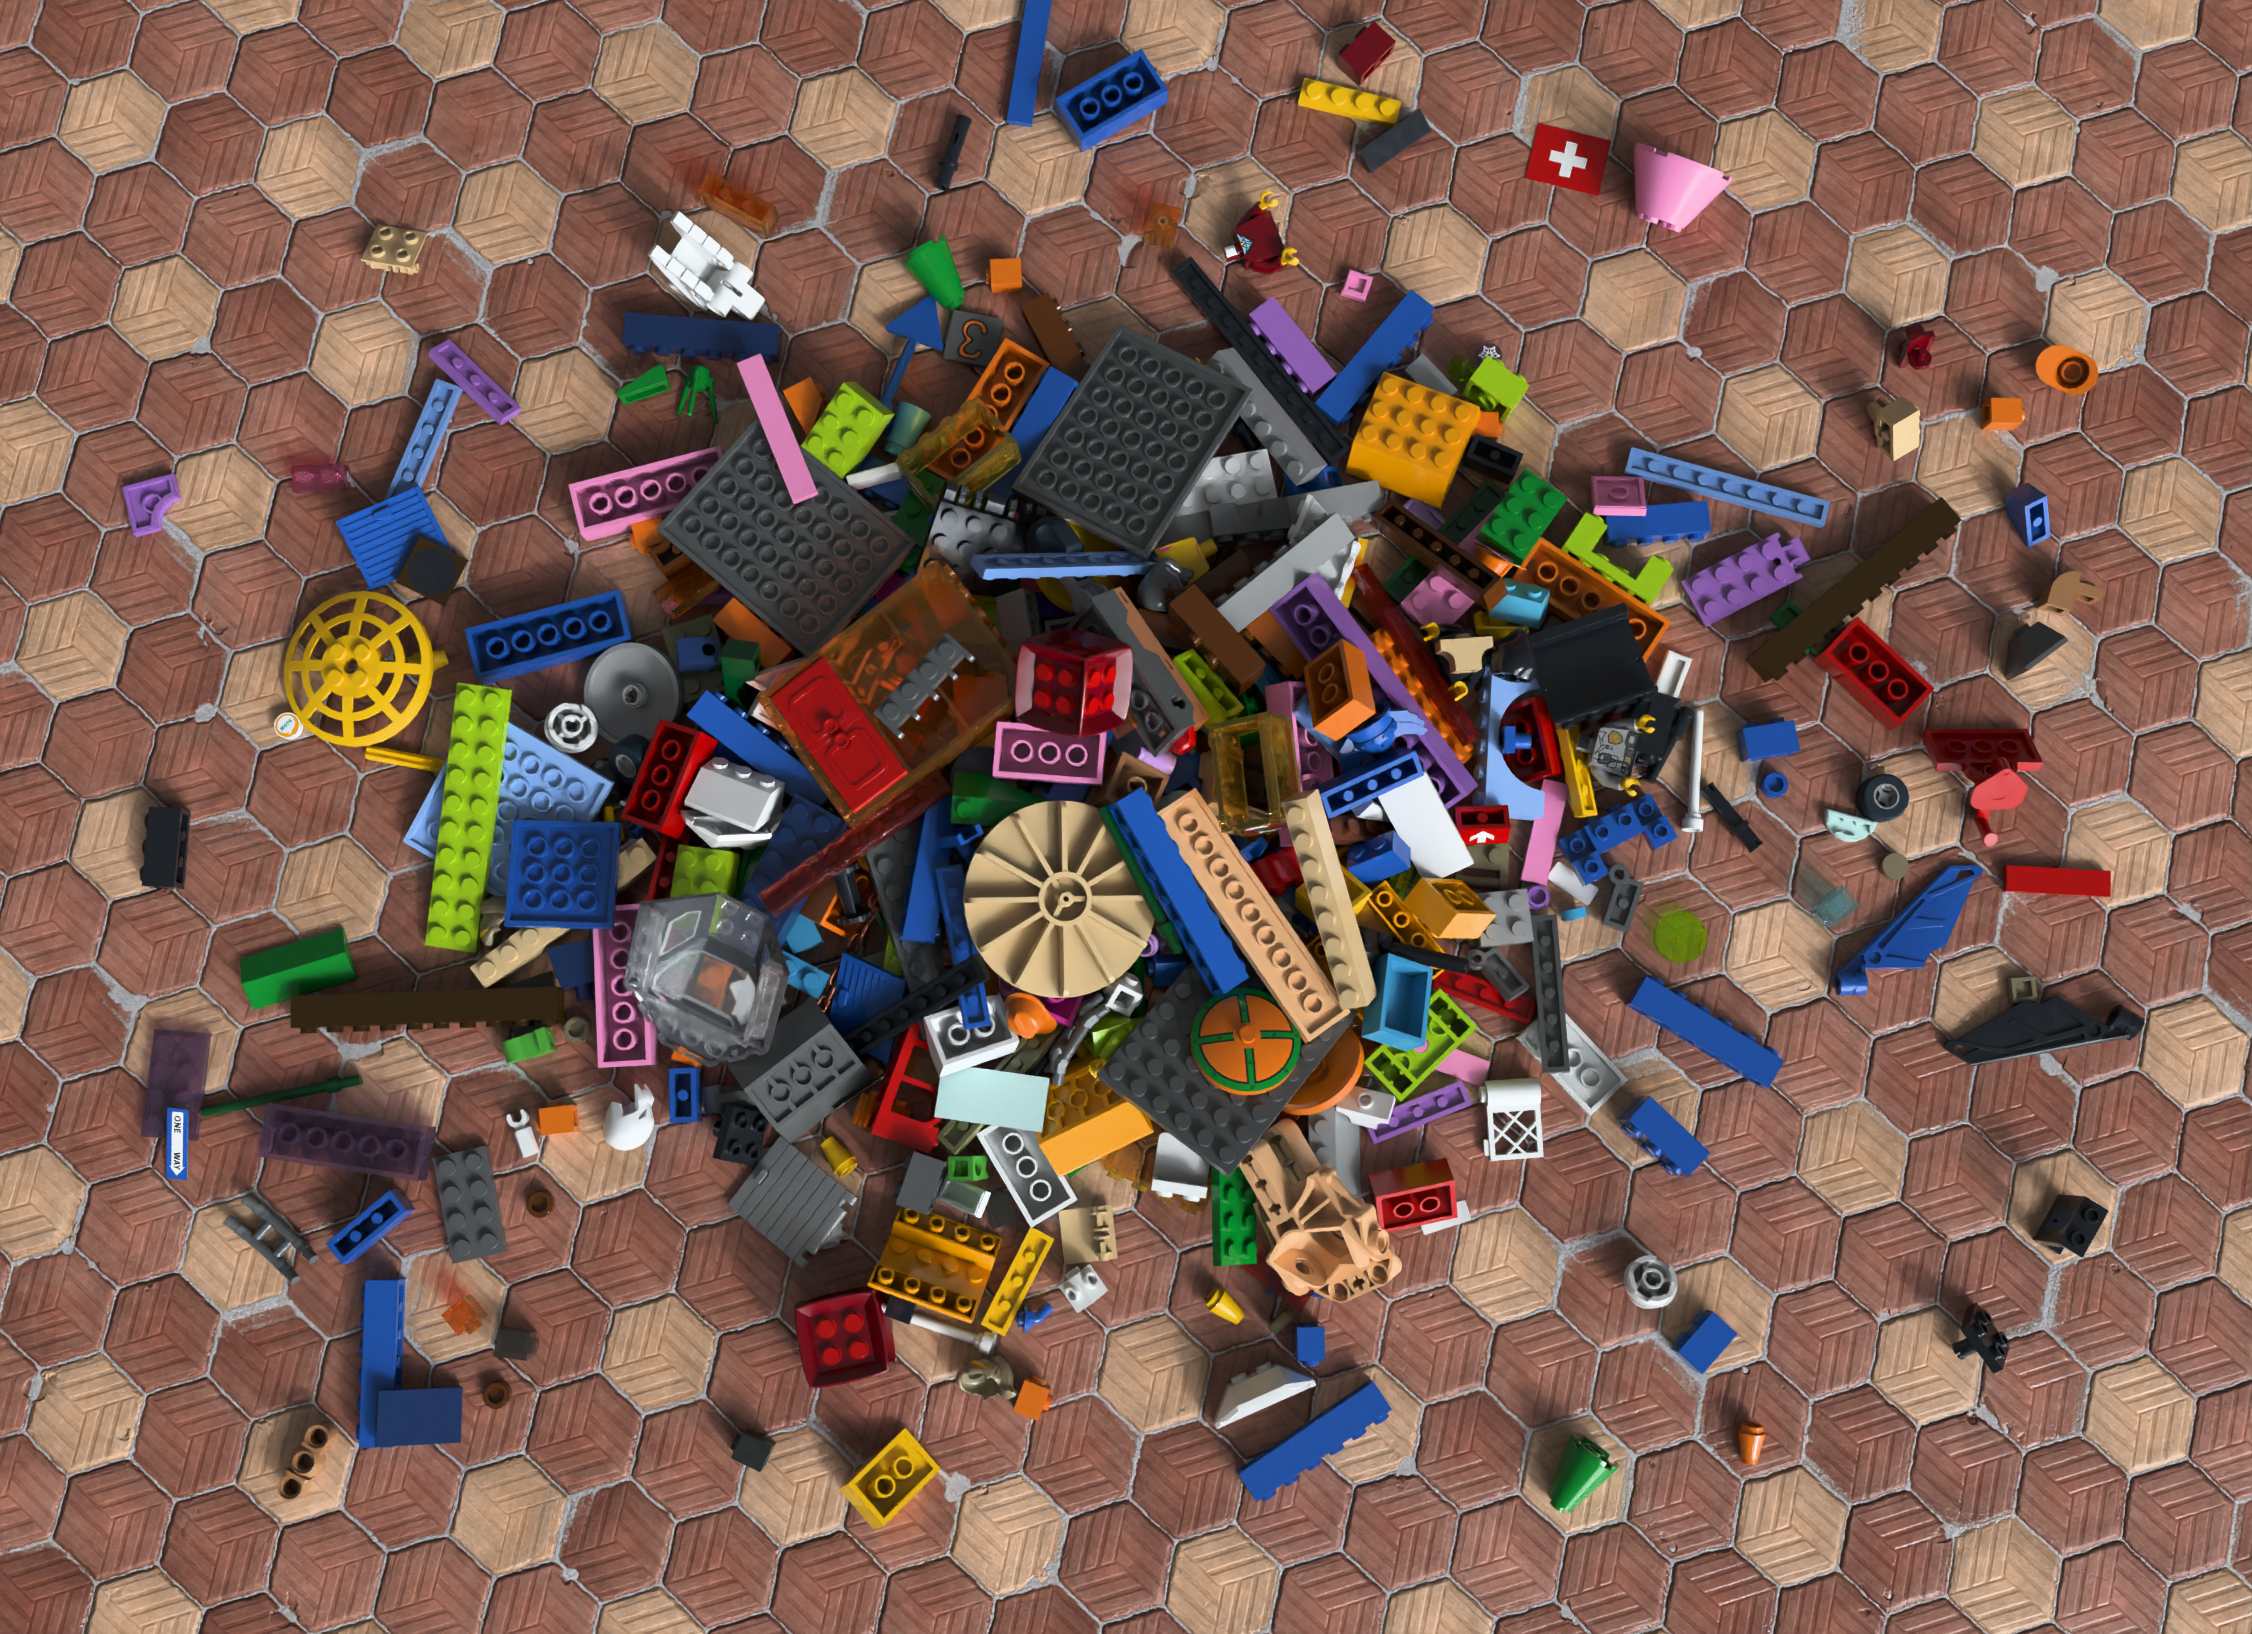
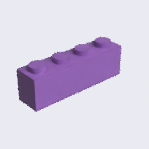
M1273 296L1249 314L1248 326L1262 340L1264 345L1310 400L1329 387L1335 380L1337 375Z

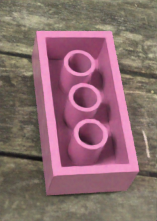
M997 722L992 776L997 779L1103 786L1107 732L1088 737H1076L1049 732L1023 723Z

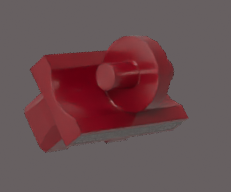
M1922 323L1909 325L1905 330L1907 339L1901 341L1898 347L1900 356L1897 365L1899 369L1904 368L1908 364L1916 370L1926 369L1932 360L1929 351L1936 336L1933 330L1925 332Z

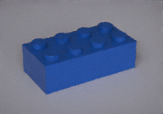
M1140 49L1055 98V112L1082 153L1165 105L1168 99V89L1143 50Z

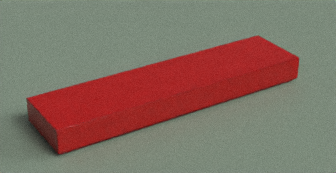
M2005 865L2003 866V892L2108 898L2111 897V871Z
M1444 970L1431 983L1432 989L1437 990L1440 988L1445 994L1527 1026L1530 1025L1537 1006L1536 999L1523 994L1507 1003L1489 981L1469 973L1460 974Z

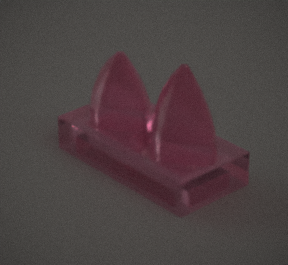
M344 463L292 466V491L294 493L347 491V465Z

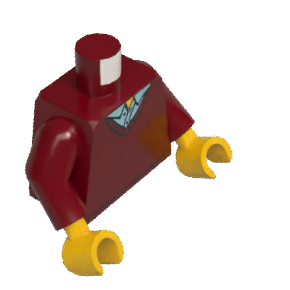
M1264 191L1260 196V202L1254 204L1236 224L1233 233L1234 244L1223 247L1224 257L1227 262L1240 258L1245 270L1251 269L1253 272L1267 275L1285 268L1287 263L1292 266L1299 263V259L1295 257L1290 259L1291 255L1296 253L1297 250L1291 247L1285 249L1271 211H1266L1267 207L1274 208L1278 204L1277 199L1271 200L1270 203L1267 201L1273 192Z

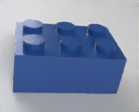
M1651 1096L1637 1097L1617 1119L1622 1124L1620 1129L1628 1137H1636L1642 1143L1640 1148L1650 1157L1655 1155L1661 1161L1660 1167L1671 1176L1673 1174L1676 1176H1690L1710 1154L1696 1138Z

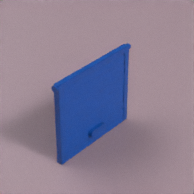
M420 486L336 521L368 584L366 587L368 591L398 579L419 536L456 553L454 548H450Z
M847 951L843 952L829 1021L841 1036L845 1035L903 999L907 990L906 978H902ZM896 1036L867 1054L883 1061L884 1065H889Z

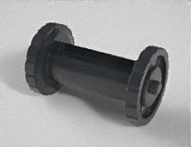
M855 858L835 861L824 867L826 876L835 877L843 912L836 917L838 924L841 925L862 922L872 916L871 907L862 906L853 873V871L860 867V863Z

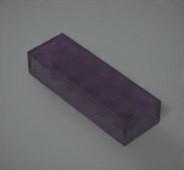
M267 1103L257 1157L424 1181L427 1180L437 1127L283 1103Z

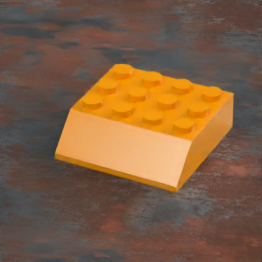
M1383 372L1354 438L1345 474L1367 482L1378 480L1379 486L1441 509L1480 419V406Z

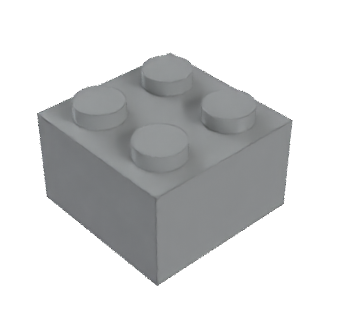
M1527 888L1476 894L1497 915L1479 938H1475V949L1525 944L1534 941Z

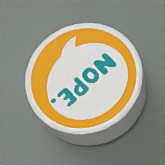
M285 712L276 718L274 729L280 737L291 740L297 738L302 733L303 724L295 714Z

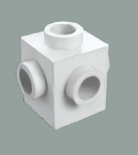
M1125 972L1113 983L1102 989L1107 1007L1130 1017L1135 1007L1139 1006L1143 998L1139 979L1129 972Z
M1090 1264L1081 1270L1078 1266L1064 1275L1067 1280L1059 1286L1077 1313L1093 1304L1108 1291Z

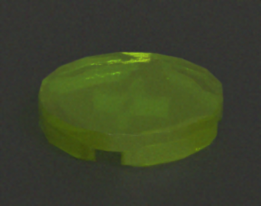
M1674 911L1664 915L1657 922L1653 932V939L1658 953L1666 960L1673 963H1687L1696 959L1704 951L1707 944V931L1696 915L1687 911Z

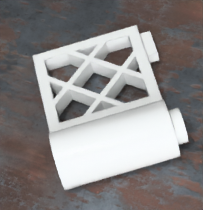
M1538 1077L1484 1081L1483 1086L1479 1087V1099L1481 1103L1485 1102L1488 1139H1483L1484 1156H1489L1490 1161L1543 1157L1540 1112L1541 1087ZM1534 1110V1121L1528 1128L1517 1120L1523 1111ZM1512 1111H1517L1513 1116L1509 1113ZM1504 1112L1511 1119L1500 1130L1493 1124V1113ZM1514 1121L1525 1130L1516 1142H1513L1504 1134ZM1534 1127H1535V1135L1531 1132V1130H1532ZM1494 1129H1495L1497 1132H1499L1495 1137H1494ZM1529 1134L1536 1140V1151L1525 1152L1518 1145ZM1501 1136L1512 1144L1506 1153L1495 1154V1143ZM1516 1148L1520 1151L1512 1153Z

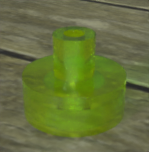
M1454 356L1448 366L1449 377L1459 382H1466L1475 372L1473 361L1467 356Z

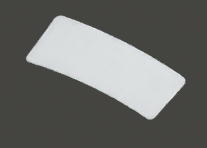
M1559 861L1549 873V880L1585 905H1589L1599 891V888L1591 883L1582 887L1575 872Z
M1466 1201L1456 1202L1458 1218L1421 1225L1424 1235L1470 1221L1471 1216Z

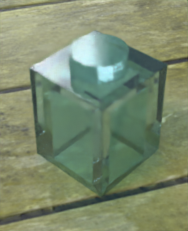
M1843 886L1833 888L1814 904L1811 909L1815 912V919L1821 925H1826L1829 928L1839 924L1860 905Z

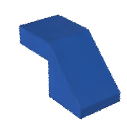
M1325 466L1312 481L1297 486L1287 474L1283 475L1288 496L1342 486L1338 467Z

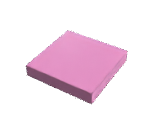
M1591 476L1590 488L1594 514L1646 516L1647 507L1643 477Z

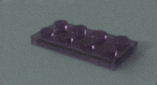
M154 1030L141 1129L142 1137L167 1138V1108L170 1107L188 1110V1140H198L201 1122L200 1109L203 1106L212 1034Z

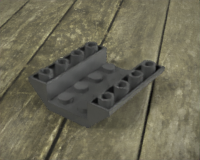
M812 996L777 1021L769 1051L725 1061L745 1093L775 1130L790 1144L876 1079L865 1066L862 1059L856 1055L829 1021L826 1013Z

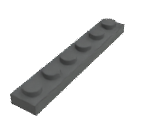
M1557 914L1531 916L1534 939L1531 943L1542 1074L1569 1073L1570 1065Z

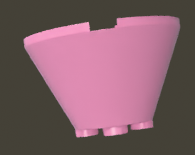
M1636 142L1634 146L1636 217L1655 224L1660 220L1658 226L1680 233L1682 228L1684 229L1731 183L1732 177L1723 176L1724 173L1670 152L1665 153L1657 150L1655 147Z

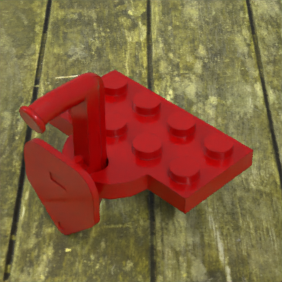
M1924 729L1922 740L1935 771H1962L1968 779L1976 783L1970 795V803L1976 808L1974 821L1982 837L1983 844L1986 846L1995 845L1998 841V835L1992 831L1988 822L1991 810L2012 809L2019 806L2025 798L2028 787L2016 774L2017 770H2040L2043 764L2028 729Z

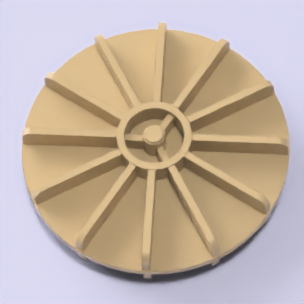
M1061 800L1046 801L1024 807L1010 814L993 827L981 841L970 861L964 883L962 903L971 940L982 959L998 976L1025 992L1050 998H1069L1100 990L1122 976L1133 965L1148 944L1147 941L1155 919L1099 816L1098 808L1084 803Z

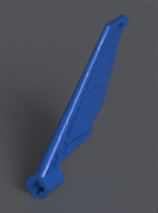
M1946 866L1841 969H1836L1834 976L1836 994L1865 995L1868 989L1865 970L1923 968L1930 952L1946 946L1975 878L1980 877L1983 873L1981 866ZM1960 870H1969L1972 876L1954 883Z

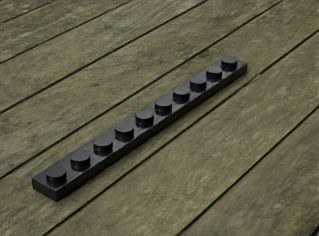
M1190 256L1171 271V276L1227 344L1231 348L1234 347L1325 462L1331 467L1348 454L1351 450L1348 444L1194 259Z

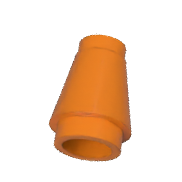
M1742 1422L1741 1428H1738L1742 1463L1758 1464L1766 1434L1763 1431L1762 1424Z

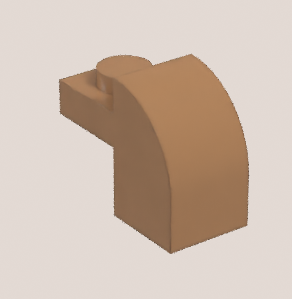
M2069 571L2054 578L2044 586L2037 609L2063 616L2072 611L2075 600L2090 605L2102 600L2105 589L2096 587V584L2093 582H2080L2082 572Z

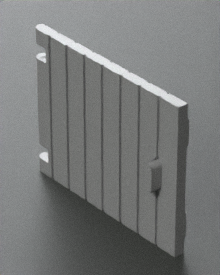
M780 1136L727 1205L801 1268L805 1269L809 1261L804 1258V1255L807 1251L813 1255L818 1252L847 1214L842 1205L847 1201L853 1206L858 1198L785 1138Z

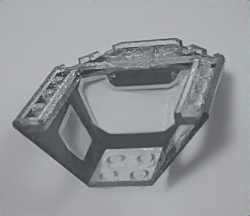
M721 892L642 901L639 904L623 985L628 992L633 991L639 1001L637 1007L647 1022H653L658 1030L656 1036L661 1044L707 1067L717 1066L720 1062L727 1060L729 1063L743 1060L753 1054L760 1056L768 1053L790 976L769 915Z

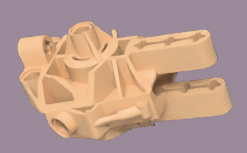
M1285 1118L1270 1127L1265 1132V1140L1260 1138L1239 1164L1258 1198L1253 1203V1206L1272 1248L1266 1256L1267 1264L1280 1275L1283 1286L1297 1296L1313 1290L1327 1299L1338 1303H1345L1384 1286L1401 1271L1402 1263L1395 1254L1394 1246L1392 1244L1389 1245L1388 1233L1377 1222L1374 1205L1365 1204L1362 1197L1353 1198L1337 1176L1336 1171L1329 1164L1323 1166L1319 1164L1299 1127L1293 1120Z

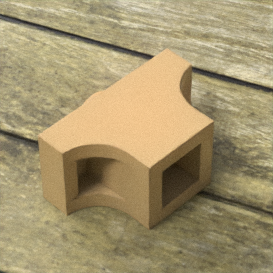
M1470 633L1457 634L1455 639H1444L1436 642L1435 654H1440L1448 660L1450 674L1478 672L1482 669V655L1484 651L1493 647V637L1471 638Z

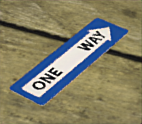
M169 1107L167 1108L166 1177L187 1180L188 1110Z

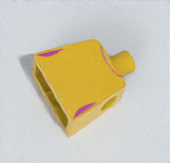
M1192 535L1158 545L1153 550V553L1159 559L1170 557L1181 567L1194 570L1193 578L1188 581L1186 586H1183V590L1210 570L1206 558L1218 552L1212 538L1198 544Z

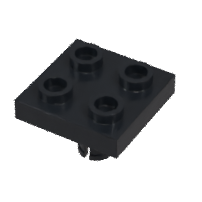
M726 1105L723 1120L717 1121L713 1126L720 1128V1131L712 1130L714 1137L717 1138L712 1158L756 1166L768 1120L762 1112Z
M1976 1302L1967 1307L1960 1327L1966 1338L1952 1344V1349L1955 1354L1960 1352L1957 1355L1960 1360L1978 1352L1993 1374L2004 1368L2010 1347L2009 1341L2005 1334L2001 1331L1998 1332L1992 1324L1993 1321L1990 1314L1985 1309H1981Z

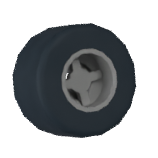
M631 734L620 740L610 749L608 755L609 764L619 774L621 781L631 786L635 782L650 744L648 739L638 734Z
M1880 774L1868 778L1859 786L1855 801L1863 817L1882 823L1893 820L1904 813L1909 803V793L1901 779L1890 774Z

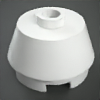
M563 703L549 712L545 720L544 730L548 741L554 747L563 752L578 753L588 749L594 743L598 735V724L595 716L586 706L576 703Z
M1647 1255L1632 1261L1624 1273V1285L1627 1295L1640 1308L1653 1309L1663 1307L1674 1299L1677 1292V1276L1673 1267L1656 1259L1657 1256Z

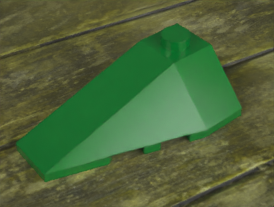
M955 771L951 826H967L979 823L981 828H993L1010 814L1024 807L1049 800L983 773Z

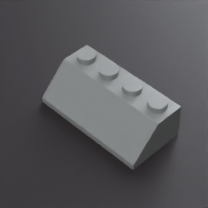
M1336 1104L1319 1113L1306 1115V1141L1321 1166L1329 1164L1336 1171L1337 1176L1351 1195H1361L1359 1125L1352 1124L1347 1115L1336 1111Z

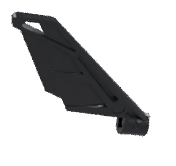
M2052 996L2040 1004L2021 1001L1961 1038L1945 1041L1943 1048L1969 1065L1976 1066L2120 1039L2131 1041L2142 1030L2145 1019L2119 1004L2112 1009L2106 1023L2103 1024L2062 998ZM1955 1045L1977 1049L1962 1055L1955 1051Z

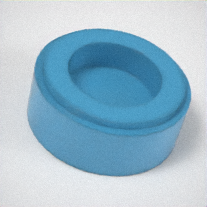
M1585 905L1559 911L1563 921L1575 920L1587 915Z

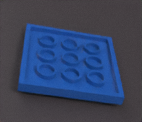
M513 820L504 926L614 930L622 824L619 822Z

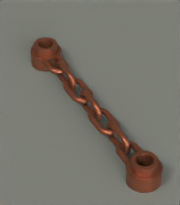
M875 888L867 890L863 896L864 905L871 907L873 911L872 916L859 922L855 932L850 936L844 952L856 954L869 924L872 923L877 912L881 911ZM865 924V926H864V928L862 929V931L859 932L860 929H861V927H862V925ZM855 938L858 942L853 950L850 945ZM842 957L834 967L822 995L816 1001L818 1004H820L821 1000L825 1003L823 1007L824 1012H826L836 989L837 980L833 977L840 968ZM830 986H831L832 989H831L830 993L827 994V992H828V990H829V988H830Z

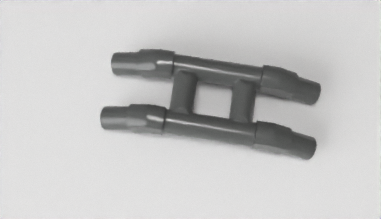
M1100 991L1081 1002L1072 1026L1070 1028L1065 1027L1058 1040L1050 1048L1048 1072L1054 1073L1052 1080L1054 1085H1063L1064 1074L1066 1073L1069 1060L1093 1025L1110 1012L1105 1003L1094 1008L1105 1000Z
M247 1194L241 1203L250 1208L262 1220L264 1219V1222L255 1232L231 1215L224 1220L223 1224L247 1241L273 1264L292 1285L298 1283L300 1276L282 1256L291 1246L303 1255L310 1264L315 1263L319 1256L303 1237L294 1232L269 1207L256 1200L250 1194ZM272 1228L284 1237L274 1250L262 1240Z

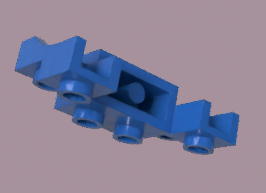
M1651 793L1623 807L1621 803H1618L1606 809L1608 815L1600 819L1596 815L1583 821L1585 827L1556 842L1561 853L1574 870L1582 887L1609 874L1599 855L1642 833L1651 851L1678 838L1666 814L1662 815Z

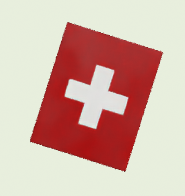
M1538 123L1525 179L1599 196L1611 141Z

